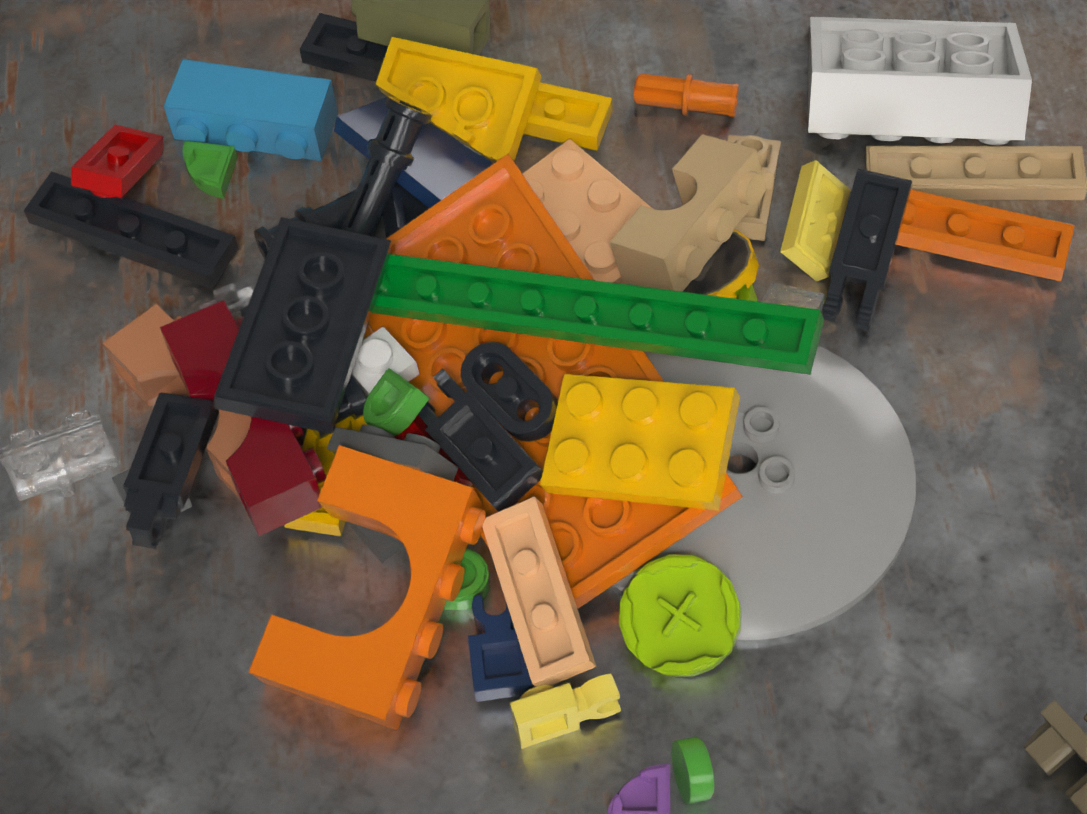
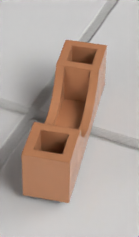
M157 304L103 342L115 373L148 406L155 405L157 397L161 392L190 397L173 364L160 330L161 326L182 317L177 315L172 319ZM219 410L218 425L206 449L216 475L239 498L226 460L244 441L250 428L251 417ZM300 436L296 439L299 445L301 446L303 444V440Z

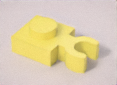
M612 673L595 677L575 689L571 688L570 683L558 687L553 685L537 686L526 691L519 700L510 702L513 725L521 749L579 730L580 722L602 719L620 712L621 708L617 700L620 699V694Z

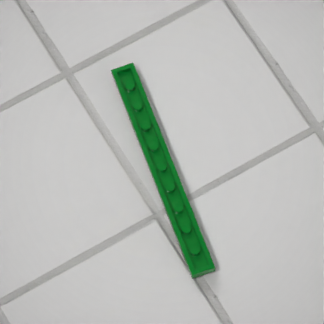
M390 254L371 312L811 375L824 323L820 309Z

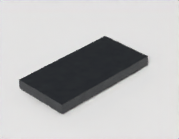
M281 217L215 392V409L332 434L391 254V240Z

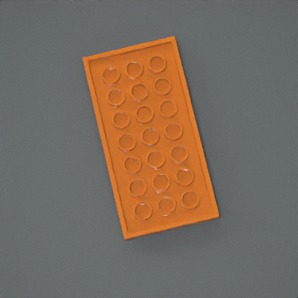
M509 154L387 238V240H391V254L595 280ZM371 313L363 337L365 339L381 327H384L416 361L419 375L410 380L409 383L430 398L428 402L435 408V414L438 417L455 401L452 398H448L440 390L433 376L443 368L460 388L466 392L467 389L461 379L462 363L472 349L487 342H498L507 346L550 389L557 400H559L564 374L664 382L644 351ZM503 371L495 373L490 378L489 384L497 383L502 378ZM539 408L530 409L526 413L524 420H532L539 413ZM508 432L543 471L551 432L544 438L531 442L520 441ZM726 472L719 511L547 493L540 486L541 480L514 505L534 496L543 504L577 609H579L743 496ZM472 484L470 487L474 488L482 501L483 506L481 509L485 510L486 517L497 513L498 511ZM482 530L481 537L489 548L484 530Z

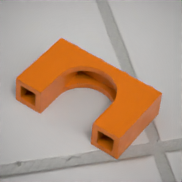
M339 445L317 501L331 517L386 534L404 544L411 567V579L407 595L398 611L385 624L373 631L357 636L328 634L271 614L249 673L264 684L398 730L403 716L409 718L417 706L421 693V682L417 681L424 659H432L438 650L443 634V624L438 622L446 601L453 602L459 594L465 574V569L460 564L468 543L475 545L479 540L486 512L481 509L483 503L473 487Z

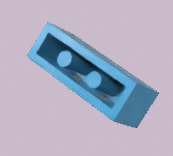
M182 59L163 106L174 140L234 146L235 150L240 152L255 151L282 155L289 159L303 158L322 161L336 117L338 116L333 86L329 79Z

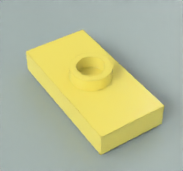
M814 160L801 166L780 252L817 282L829 277L830 266L851 190L818 161Z

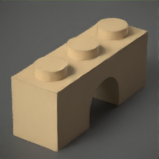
M704 134L696 140L672 168L683 206L672 210H656L641 205L610 241L623 282L635 286L683 292L689 283L699 276L703 266L721 244L731 237L735 227L749 210L759 203L764 192L767 190L755 148Z

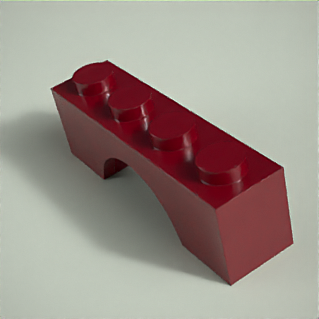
M224 300L160 327L173 364L191 398L214 400L215 392L242 323L243 317L234 320ZM251 417L250 428L244 441L226 460V464L236 492L258 536H261L322 508L317 501L320 494L318 484L325 481L326 475L314 449L310 448L302 451L296 439L303 435L301 427Z

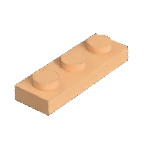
M534 496L486 517L482 527L532 684L535 687L554 685L597 667L543 504Z

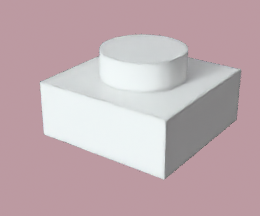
M381 327L362 340L351 373L366 398L388 368L408 382L419 375L416 361L384 327Z

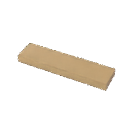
M866 146L865 170L912 180L911 190L957 200H1084L1087 192L1082 146Z

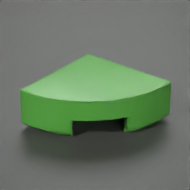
M184 141L183 158L192 182L206 194L224 199L238 158L235 147Z

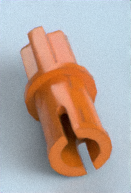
M640 74L635 80L633 96L634 102L637 104L680 109L684 116H687L688 112L692 111L734 118L737 108L739 84L693 79V74H687L686 79Z

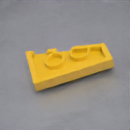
M391 37L376 86L386 96L403 100L433 115L430 121L432 125L495 163L507 154L515 161L542 76L538 68Z

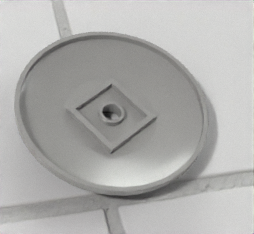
M820 346L817 347L811 375L645 352L664 382L735 387L740 395V402L729 457L744 455L751 458L756 464L752 471L745 474H736L728 469L726 471L742 494V498L645 564L671 554L694 555L715 565L733 583L742 606L741 632L737 641L778 638L809 630L839 616L866 597L884 578L899 555L911 525L916 499V472L909 439L899 417L881 391L862 372L846 360ZM645 564L610 588L622 598L626 587H629L631 580L637 576L636 573Z

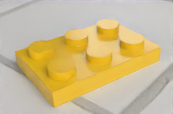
M564 374L540 486L547 493L719 511L740 395L735 387Z

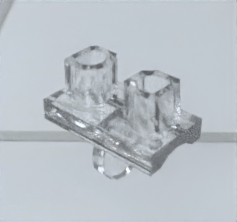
M84 409L67 415L60 428L42 434L29 428L10 436L9 445L0 448V460L11 479L19 501L59 487L65 499L75 496L77 491L74 482L119 467L99 414L92 416L89 411Z

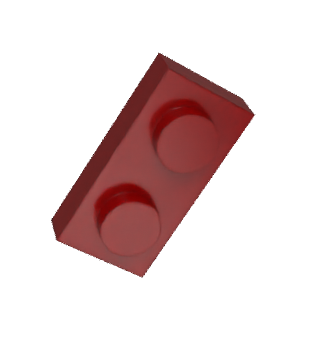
M116 124L113 125L71 167V186L90 190L94 195L103 198H122L163 155L164 136Z

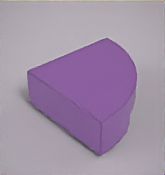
M670 764L653 765L640 771L639 775L632 778L615 794L610 802L607 814H670Z

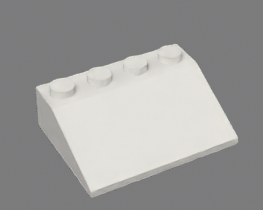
M810 17L808 133H818L821 137L827 139H843L848 137L849 134L871 135L873 138L881 141H896L903 136L924 137L926 140L935 143H950L955 141L956 138L978 139L980 142L989 145H1004L1010 140H1025L1032 78L1016 23Z

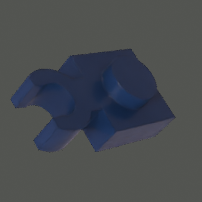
M482 595L474 596L472 601L474 621L477 628L484 633L468 636L476 702L522 696L526 691L535 686L531 682L516 631L513 630L514 625L508 606L503 613L490 615L485 612Z

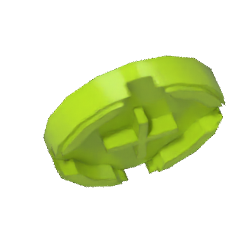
M669 554L645 564L636 573L637 576L631 580L629 587H626L620 600L619 626L627 648L646 667L668 677H694L714 669L732 652L741 632L742 606L733 583L715 565L694 555Z

